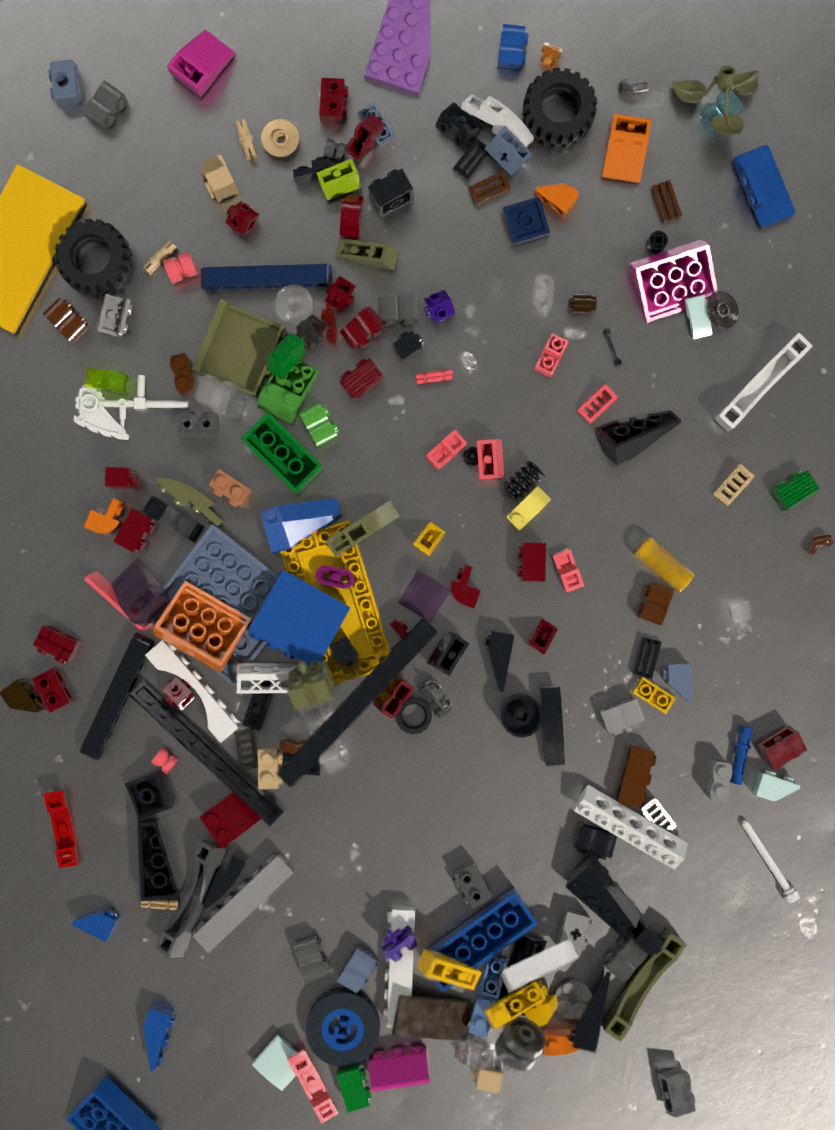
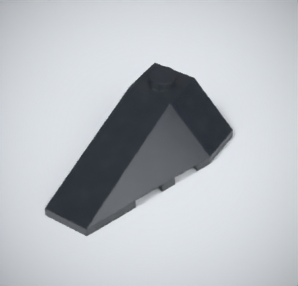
M609 971L606 972L576 1026V1030L571 1031L570 1042H573V1048L596 1053L611 975Z

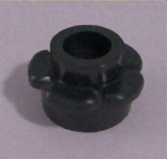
M474 446L469 447L463 453L464 461L468 465L478 464V451Z

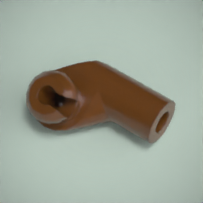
M826 533L814 536L806 552L815 555L819 546L829 547L833 544L834 539L830 534Z
M282 739L279 746L284 752L293 755L306 740L295 743L289 739Z

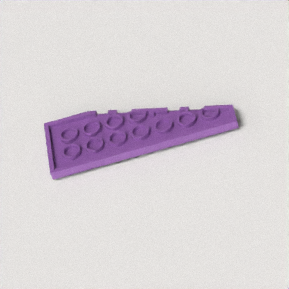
M389 0L364 78L418 95L430 61V0Z

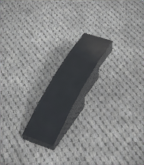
M560 685L540 687L545 765H565Z

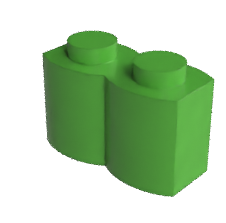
M317 403L299 413L317 448L338 438L336 433L339 430L334 421L330 423L327 416L330 414L325 405L321 406L320 403Z

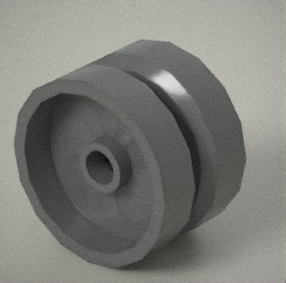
M516 1017L507 1022L503 1032L497 1038L495 1044L496 1053L507 1066L515 1070H528L534 1065L537 1057L543 1051L546 1040L540 1027L533 1021L523 1017Z

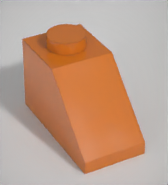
M565 183L537 187L534 193L535 197H540L541 202L562 218L568 214L579 198L578 191L573 186H567Z
M542 1028L546 1040L542 1051L543 1055L564 1056L579 1051L580 1049L573 1048V1042H570L571 1031L576 1029Z

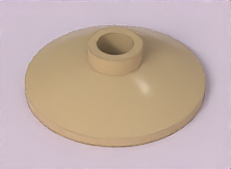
M286 119L272 120L263 128L261 134L262 145L269 154L275 157L288 156L296 150L299 144L298 130L292 122ZM284 138V142L279 143L278 139Z

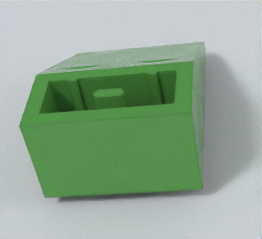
M301 361L295 364L291 371H288L289 374H286L284 379L272 374L259 395L257 405L258 408L292 424L319 372V370Z

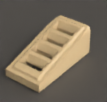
M739 464L713 495L726 506H729L755 476ZM737 473H741L746 479L743 480ZM734 478V479L737 480L741 485L738 486L737 484H735V483L732 481V479ZM729 484L736 491L732 492L726 485ZM724 490L731 497L728 499L721 491Z

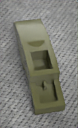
M159 477L156 479L159 483L157 487L165 494L169 492L173 496L171 500L179 507L181 505L188 507L192 503L190 507L198 514L202 512L206 516L205 521L210 525L214 524L217 527H221L225 521L212 510L216 503L202 492L179 481Z
M389 500L325 542L334 556L337 557L400 516Z

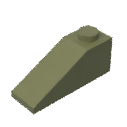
M340 238L335 257L378 269L394 270L399 252L388 244Z

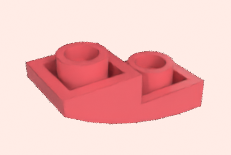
M552 333L534 370L551 378L569 341Z

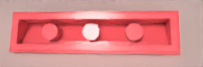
M97 571L84 578L90 586L141 631H145L152 623L136 605Z

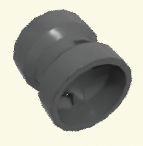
M328 138L323 157L328 159L334 158L337 162L342 163L346 154L347 144L342 142L336 143L335 140Z

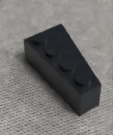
M159 819L138 820L140 901L180 899L181 891Z
M594 853L570 874L565 887L624 939L636 929L640 913L629 898L623 895L618 883L612 880L608 874L609 871L600 864L598 856Z

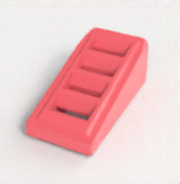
M605 383L577 411L591 423L618 396ZM603 390L611 397L609 401L601 393ZM597 396L606 403L604 406L596 399ZM592 401L600 408L598 411L590 404ZM586 406L594 413L592 417L584 409Z

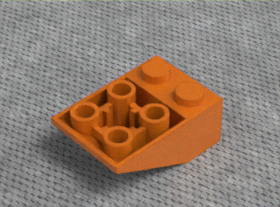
M621 114L613 115L610 122L602 173L603 178L640 183L652 119Z

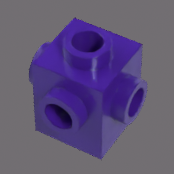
M445 289L424 298L426 304L423 307L428 318L431 317L434 323L444 321L446 318L456 314L452 301Z

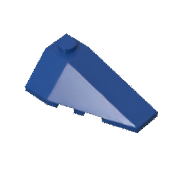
M337 498L278 505L260 511L264 530L273 554L293 548L297 545V542L305 537L307 539L312 535L311 533L319 528L326 527L342 516Z

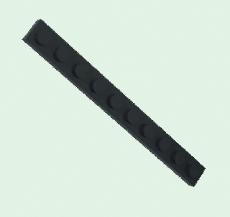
M142 681L130 693L129 696L269 827L282 815L284 811L145 681Z

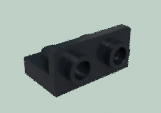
M455 102L440 114L435 124L441 132L463 150L483 127Z

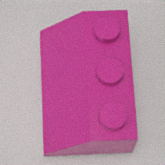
M414 1045L410 1049L395 1048L391 1052L376 1051L369 1055L371 1092L430 1083V1069L426 1046Z

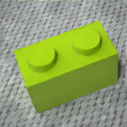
M353 159L317 172L327 201L363 187Z

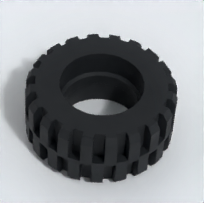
M554 68L551 73L549 70L543 72L542 77L538 75L527 88L522 108L523 122L528 126L527 128L531 134H534V140L537 142L543 141V145L546 147L552 144L554 148L559 149L560 145H564L567 148L571 146L572 142L577 144L582 137L587 135L592 126L597 111V97L594 96L595 90L593 86H588L589 80L586 77L584 79L580 78L581 73L577 71L574 74L568 68H565L564 71H560V68ZM552 95L566 96L575 104L577 114L575 118L568 122L552 121L544 114L542 102Z
M90 218L85 219V223H82L80 220L74 222L76 226L73 228L68 226L65 229L67 233L65 235L61 234L58 238L61 241L60 244L55 246L58 254H55L54 258L55 262L58 263L56 266L58 272L72 288L81 294H89L91 297H97L100 294L103 297L109 291L115 293L118 291L116 288L118 285L123 286L126 283L124 278L130 277L131 271L129 267H133V260L131 259L133 255L127 240L118 229H115L110 223L105 224L103 220L96 219L94 222ZM92 243L106 244L110 249V260L107 266L95 274L83 273L78 266V258L81 251Z

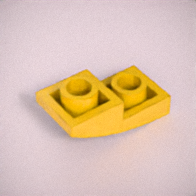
M642 677L633 691V694L664 714H667L676 699L644 677Z

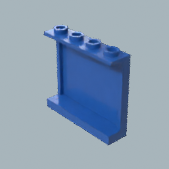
M281 569L272 589L250 628L248 627L247 630L250 632L249 636L257 641H260V639L268 642L266 644L268 647L274 650L279 648L285 651L283 655L292 660L296 657L301 661H305L308 668L312 662L322 660L351 607Z

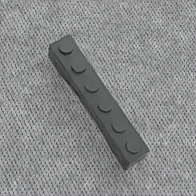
M199 840L192 857V876L187 894L175 916L162 930L155 949L168 958L183 957L216 873L226 853L227 848L221 849L214 841Z

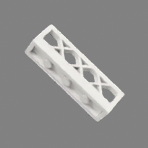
M236 663V693H287V687H282L279 683L283 680H289V671L298 667V663ZM249 680L253 683L249 687H241V681ZM264 680L272 682L268 687L260 685Z

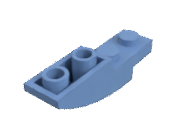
M493 956L486 961L472 1009L468 1028L469 1033L487 1038L490 1024L482 1010L497 1001L503 981L500 974L506 969L508 960Z

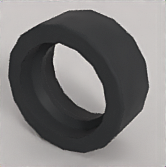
M410 697L402 703L401 710L395 717L401 730L409 734H418L428 728L431 723L432 713L426 701L418 697ZM411 704L421 706L425 712L423 723L416 727L407 725L402 717L405 707Z

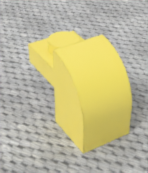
M537 486L506 518L520 531L546 506L551 498Z

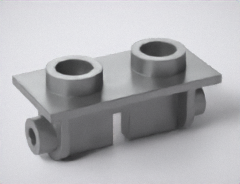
M432 677L418 686L419 692L425 701L433 699L429 707L435 716L438 715L441 718L453 709L450 700L443 695L440 685Z

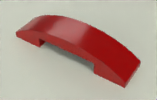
M64 790L44 793L47 813H50L57 847L55 853L58 867L60 869L76 866L79 864L77 840L71 810Z

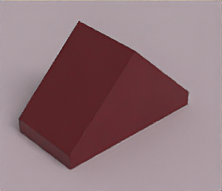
M541 619L526 644L544 655L558 629L544 619Z

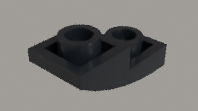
M318 157L316 160H311L312 168L300 166L297 169H293L295 183L317 178V172L332 167L331 159Z

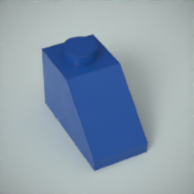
M102 908L77 917L73 921L72 926L107 942L121 916L117 915V912L110 908Z

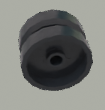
M517 693L510 695L503 701L500 706L499 717L501 724L508 733L515 737L524 738L533 735L539 730L543 721V712L541 706L533 697L528 694ZM519 711L524 713L522 718L517 717Z

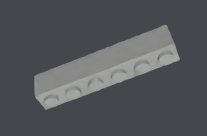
M280 852L276 856L272 854L265 861L266 865L262 869L258 867L251 874L253 878L250 881H243L236 888L238 892L234 896L232 894L228 895L223 900L224 905L220 909L216 907L209 914L210 918L206 922L202 920L194 928L196 932L193 937L208 953L294 873L295 868Z

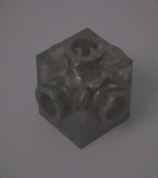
M312 314L297 325L296 336L302 338L304 346L310 349L312 346H318L324 338L322 334L327 325Z

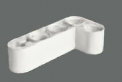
M568 939L503 970L500 975L508 992L512 993L524 987L527 983L579 958V955L571 939Z

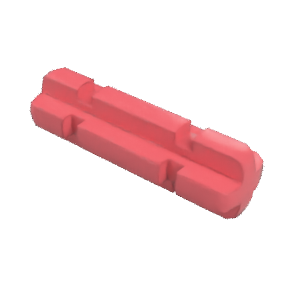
M445 369L442 372L441 370L426 372V374L417 373L415 376L416 383L442 381V379H445V381L452 380V369Z

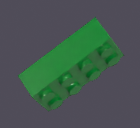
M269 412L241 438L297 495L324 469Z

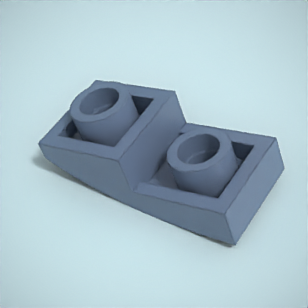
M375 102L358 112L362 121L371 115H375L384 123L382 133L376 138L378 146L395 136Z

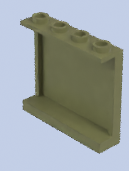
M220 299L191 370L194 373L258 398L266 385L264 384L266 377L271 375L267 370V356L287 336L285 324L280 325L229 304L228 301Z

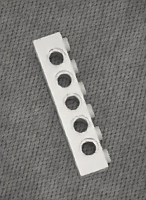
M587 785L579 795L574 809L578 814L674 870L685 859L687 842L590 785Z

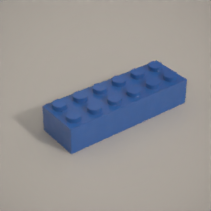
M513 887L432 945L428 950L441 953L476 969L538 925V922ZM433 979L442 992L453 986V984Z

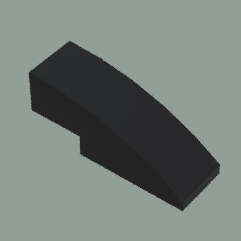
M234 852L227 869L221 867L218 869L204 903V908L207 909L217 902L231 888L244 869L248 857Z

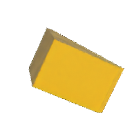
M430 521L413 546L429 556L446 532Z

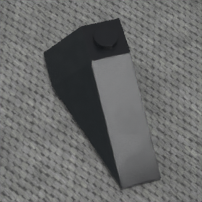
M671 410L648 414L647 418L642 419L632 417L627 422L611 421L595 428V431L606 456L614 464L619 465L633 459L679 425L681 419Z

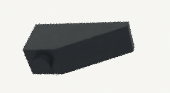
M153 495L142 510L146 515L194 543L205 527Z
M491 631L490 634H486L485 645L488 646L487 650L498 690L504 692L515 635Z

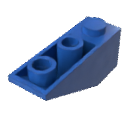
M152 1003L148 1010L143 1026L151 1072H154L157 1066L160 1067L164 1057L161 1054L162 1048L167 1047L170 1038L167 1035L168 1029L173 1028L176 1019L173 1017V1009Z

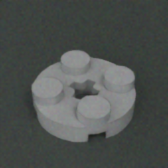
M568 979V981L560 983L554 992L558 1000L557 1011L563 1017L571 1020H580L592 999V993L588 986L578 979ZM577 995L578 1001L571 1004L568 998Z

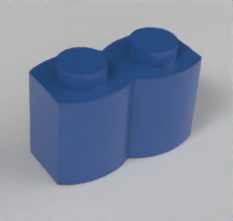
M503 24L498 67L520 69L521 64H525L526 52H523V45H527L529 33H525L526 27Z

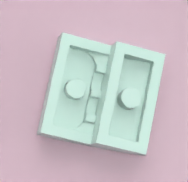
M277 1034L254 1059L252 1066L269 1082L283 1091L296 1076L287 1058L298 1051L293 1049L291 1043Z

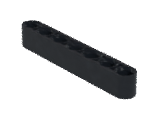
M137 632L133 635L81 746L80 753L97 761L102 756L147 659L145 655L151 650L154 640Z

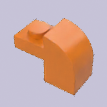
M112 498L106 515L91 510L84 528L101 534L116 532L123 524V522L117 520V517H120L124 511V502Z

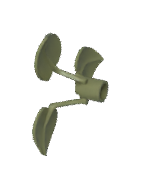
M722 66L719 75L714 77L707 90L702 82L696 80L673 81L672 87L676 96L682 101L698 103L702 101V97L706 96L717 83L718 88L725 91L723 115H717L713 118L712 127L720 134L739 135L743 131L744 122L737 114L727 115L729 89L735 90L736 93L741 95L753 94L758 87L759 71L735 74L733 67Z

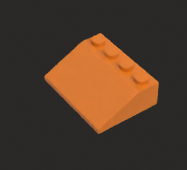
M184 581L154 626V635L221 673L252 619L189 582Z

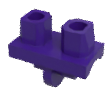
M409 925L402 930L398 928L394 932L391 928L387 929L388 936L383 939L384 943L380 945L384 957L387 960L390 958L394 962L402 958V948L406 946L409 951H412L418 946L412 928Z

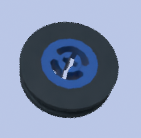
M348 988L329 990L314 1002L309 1011L306 1022L308 1044L313 1053L327 1064L337 1067L356 1065L364 1061L373 1052L379 1039L380 1017L378 1010L372 1000L360 991L355 993ZM337 1016H340L339 1021L336 1019L334 1029H331L330 1022ZM352 1025H356L357 1031L354 1035L347 1038V1033L351 1034Z

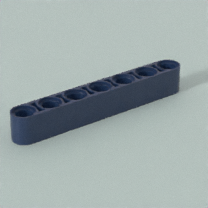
M332 265L201 268V289L328 287L332 283Z

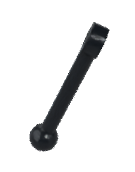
M606 328L603 330V334L607 337L614 356V365L618 367L622 364V361L618 359L610 337L611 332Z

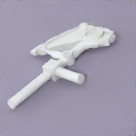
M137 375V398L134 397V400H125L123 398L119 400H106L105 397H102V392H97L93 385H83L79 389V396L75 399L77 402L75 407L79 410V416L74 415V422L84 428L87 427L92 432L98 433L99 431L103 436L111 438L114 436L117 439L129 440L130 434H127V430L124 429L127 407L134 408L135 410H147V408H189V402L148 400L145 398V375ZM105 407H119L121 425Z

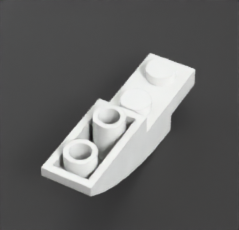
M471 94L462 102V110L476 116L487 124L493 125L492 133L497 135L506 126L526 147L533 141L534 137L525 124L509 108L491 96L484 101Z

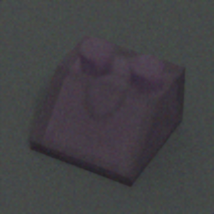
M417 570L398 603L431 622L451 589Z

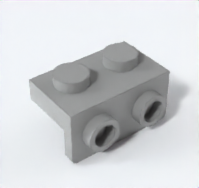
M104 294L96 332L117 338L126 334L128 323H126L127 315L129 316L132 311L131 299Z

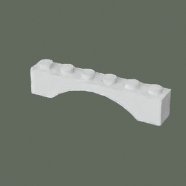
M800 333L793 336L724 407L714 420L727 432L732 430L763 395L809 351L812 345Z
M162 640L145 656L157 670L167 671L179 676L196 690L206 709L208 729L220 743L223 742L240 727V720L234 713L230 714L227 711V705L221 698L217 699L213 693L215 691L209 684L205 685L202 682L201 674L196 669L192 670L190 668L188 659L184 655L180 656L176 651V647Z

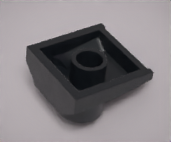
M156 771L124 784L127 787L138 820L168 810L174 806V795L166 775L161 771Z

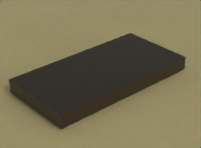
M399 995L392 1035L466 1041L473 1003L468 1000Z

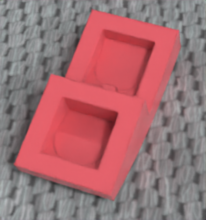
M454 430L431 450L425 458L438 471L468 443Z
M568 548L552 554L566 593L583 587L584 583L571 549Z

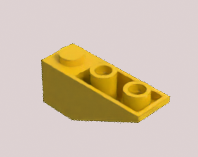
M534 981L499 999L482 1011L491 1027L496 1030L546 998L537 982Z

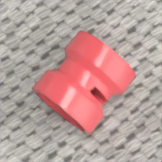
M163 747L151 763L155 766H162L161 771L167 774L178 759L175 756L169 757L168 751Z

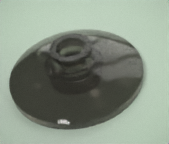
M717 291L710 295L707 300L706 309L711 322L722 329L734 326L739 317V309L735 299L724 291Z

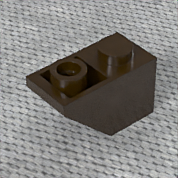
M17 679L0 691V696L10 709L34 713L44 710L41 704L42 699L31 690L33 687L26 679Z

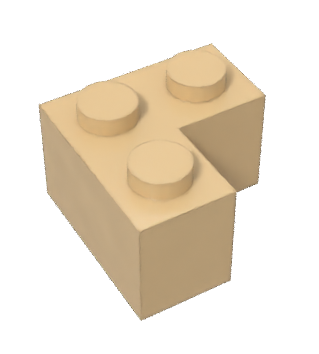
M221 154L200 163L203 169L200 173L212 199L216 198L218 203H221L239 194Z

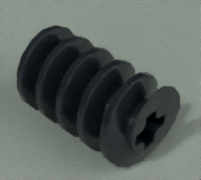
M529 460L526 462L527 467L523 465L520 467L522 473L516 471V478L513 476L509 477L511 483L504 482V490L517 503L519 502L517 495L524 497L522 491L529 492L528 485L535 487L533 480L535 479L540 482L539 475L545 476L538 466Z

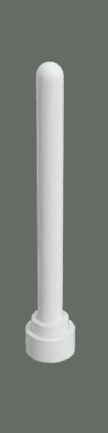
M743 820L741 823L742 827L784 890L783 897L787 904L794 903L801 897L798 890L792 886L790 887L749 822Z

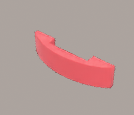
M303 1049L288 1057L287 1061L294 1074L298 1077L321 1124L336 1116L338 1111L306 1050Z

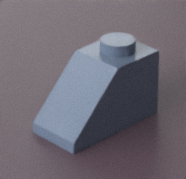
M665 664V668L662 669L663 680H666V684L685 701L694 702L692 664Z

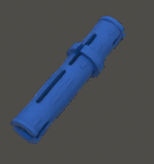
M740 726L738 742L735 744L736 754L730 783L742 785L749 749H751L750 739L753 730L751 727Z

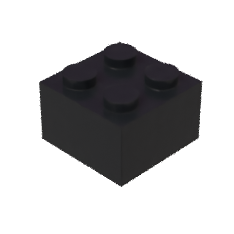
M394 169L387 174V177L375 179L368 186L369 198L380 218L413 201V187L403 169Z

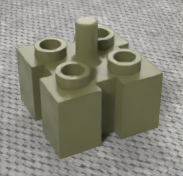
M326 659L314 661L308 668L305 661H300L297 664L298 667L289 671L288 679L290 683H288L287 693L295 710L309 707L314 702L319 704L333 699L332 687L334 686V677Z

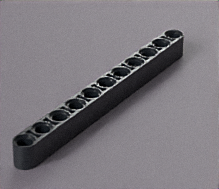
M422 618L277 771L276 775L289 788L294 786L438 631Z

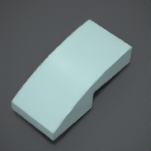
M702 294L685 299L692 338L697 339L713 335L705 296Z

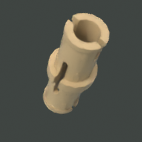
M241 119V127L240 121L237 120L234 124L239 134L238 141L243 147L245 159L251 160L249 152H251L252 159H255L257 154L252 142L254 139L249 132L246 119Z
M168 240L158 252L155 251L153 253L154 256L142 267L149 275H152L163 263V260L168 259L178 248Z

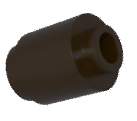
M573 294L572 298L568 300V309L572 310V314H591V312H596V296L591 294Z

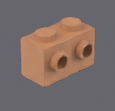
M220 469L208 484L212 487L211 492L219 497L223 494L229 498L227 502L235 508L238 505L244 508L254 493Z

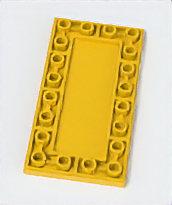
M19 164L15 166L0 195V327L13 334L19 328L55 260L54 255L58 254L55 250L56 244L61 242L58 238L61 234L65 235L67 233L65 229L68 226L72 228L86 202L84 198Z
M350 520L318 529L311 533L312 535L307 539L305 537L297 542V545L293 548L280 552L286 572L351 607L329 646L347 635L359 655L356 656L357 661L350 666H347V664L342 666L331 648L328 647L322 660L326 659L334 677V685L370 674L391 652L358 544L335 557L325 542L330 537L350 526ZM325 565L346 569L354 574L355 582L348 589L323 585L316 579V572L321 566ZM325 572L324 578L328 579L330 577L329 572ZM343 576L342 581L347 583L348 577Z

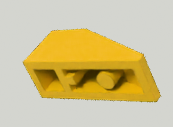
M425 948L416 965L426 977L474 990L481 975L480 970Z

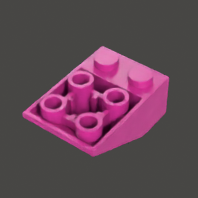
M205 29L176 53L167 65V68L174 78L201 98L235 55V52Z

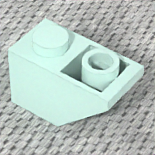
M765 770V773L758 771L752 793L775 802L799 790L800 785L794 783L795 779L784 776L781 779L776 777L777 773Z

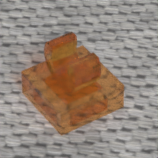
M546 42L541 52L545 53L541 57V62H544L546 57H551L552 62L550 66L552 67L556 63V59L561 57L563 49Z

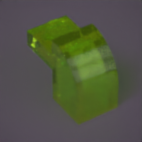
M87 368L84 387L128 396L130 376L107 369Z

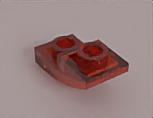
M326 304V309H322L321 320L324 321V325L331 327V329H327L326 340H329L330 346L337 347L338 330L335 315L331 305Z

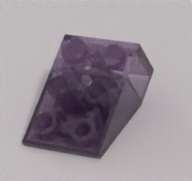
M139 558L111 583L121 609L134 624L144 626L171 600Z

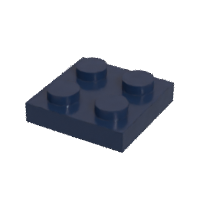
M540 197L503 207L502 210L513 246L550 235Z

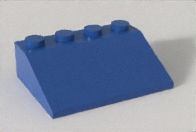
M108 1077L102 1079L65 1119L76 1130H162L155 1121L145 1114Z

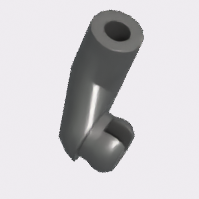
M623 79L619 82L622 93H640L648 90V83L646 81L629 84L628 79Z

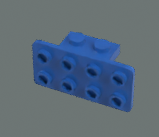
M768 145L761 146L733 159L740 177V183L746 192L748 203L751 205L761 228L792 217L795 214V208Z

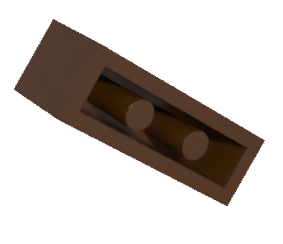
M629 744L615 798L617 802L641 808V805L645 803L647 793H645L646 785L650 784L652 774H650L651 766H655L657 758L655 751Z

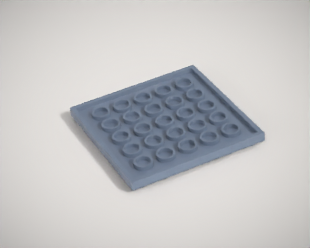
M212 524L143 615L156 625L184 581H187L251 618L252 620L248 626L250 628L277 580L278 574L216 525ZM247 629L222 672L219 673L212 669L233 686L237 683L236 663H252L268 643L263 639H260V641L253 639L249 636L250 632Z

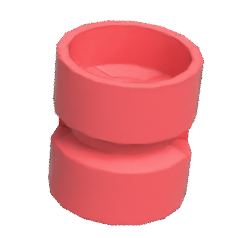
M188 251L179 254L177 259L171 257L163 260L172 284L183 281L184 276L190 278L198 275Z

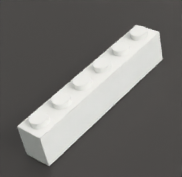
M392 905V911H388V923H391L393 932L398 928L402 930L409 925L414 933L415 906ZM406 946L401 949L403 956L397 962L390 958L386 959V962H390V967L385 972V981L389 982V989H385L384 1001H388V1008H384L383 1020L387 1021V1027L393 1028L399 995L412 996L414 949L409 951Z

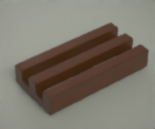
M503 171L468 187L476 206L511 189ZM499 178L502 179V181L497 182V183H495V184H493V185H491V186H489V187H487V188H485V189H482V190H480V191H478V192H476V193H475V191H474V190H476V189H478V188H480V187H482V186H484V185H487V184H489V183H491V182H493V181H495V180H497V179H499ZM502 185H505V187H502V188H500V189H498V190H496V191H494V192H492V193H489V194H487V195H485V196H483V197H481V198L478 199L479 196H481V195H483V194H485V193H487V192H489V191H491V190H494V189H496V188H498V187H500V186H502Z
M667 180L664 183L652 185L651 189L662 222L665 223L680 218L682 213L671 181ZM665 187H667V190H668V193H669V196H670V199H671V202H672V205H673V208H674V211H675V215H674V213H673V210H672V207H671V204H670V201H669V198H668V195H667V192H666ZM658 189L661 190L669 217L666 216Z

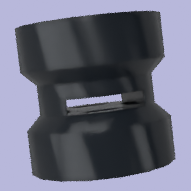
M654 231L646 241L648 252L659 254L663 251L668 243L666 233Z

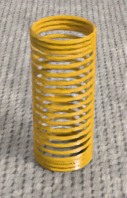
M652 537L647 539L635 554V556L641 558L640 560H643V563L646 562L648 567L654 568L653 572L656 571V574L659 573L661 578L667 580L666 583L672 584V587L677 592H681L694 577L693 572L687 570V567L679 563L677 558L674 559V556L666 552L664 547L656 543Z

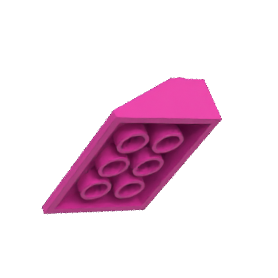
M703 240L629 263L632 280L646 322L686 310L685 299L703 294L706 303L719 299L710 247Z

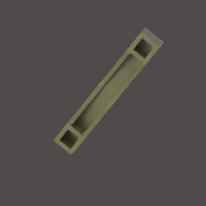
M667 928L660 937L663 940L661 952L657 955L654 954L651 957L648 955L601 1023L604 1031L619 1042L622 1041L631 1028L636 1014L651 988L660 976L678 959L687 946L682 938Z

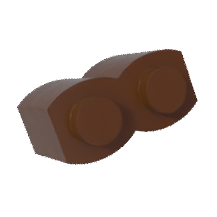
M58 298L43 315L73 343L89 328L85 324L87 320L80 313L76 315L72 311L74 307L68 300L62 301Z
M185 353L172 355L170 357V366L175 374L174 384L176 390L183 397L196 394L197 382L192 376L193 371L191 369L193 364L190 358Z
M650 582L649 585L646 584L643 590V595H645L644 601L639 603L636 610L638 618L662 626L675 589L656 582Z

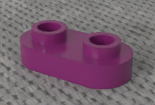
M325 565L321 566L316 572V579L323 585L348 589L355 582L354 574L346 569ZM325 572H329L330 577L328 579L324 578ZM343 576L348 577L347 583L342 581Z

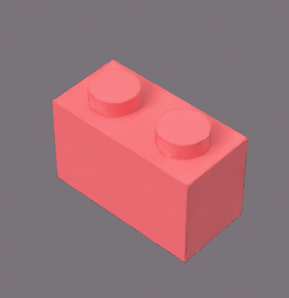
M502 439L477 441L480 479L505 478Z

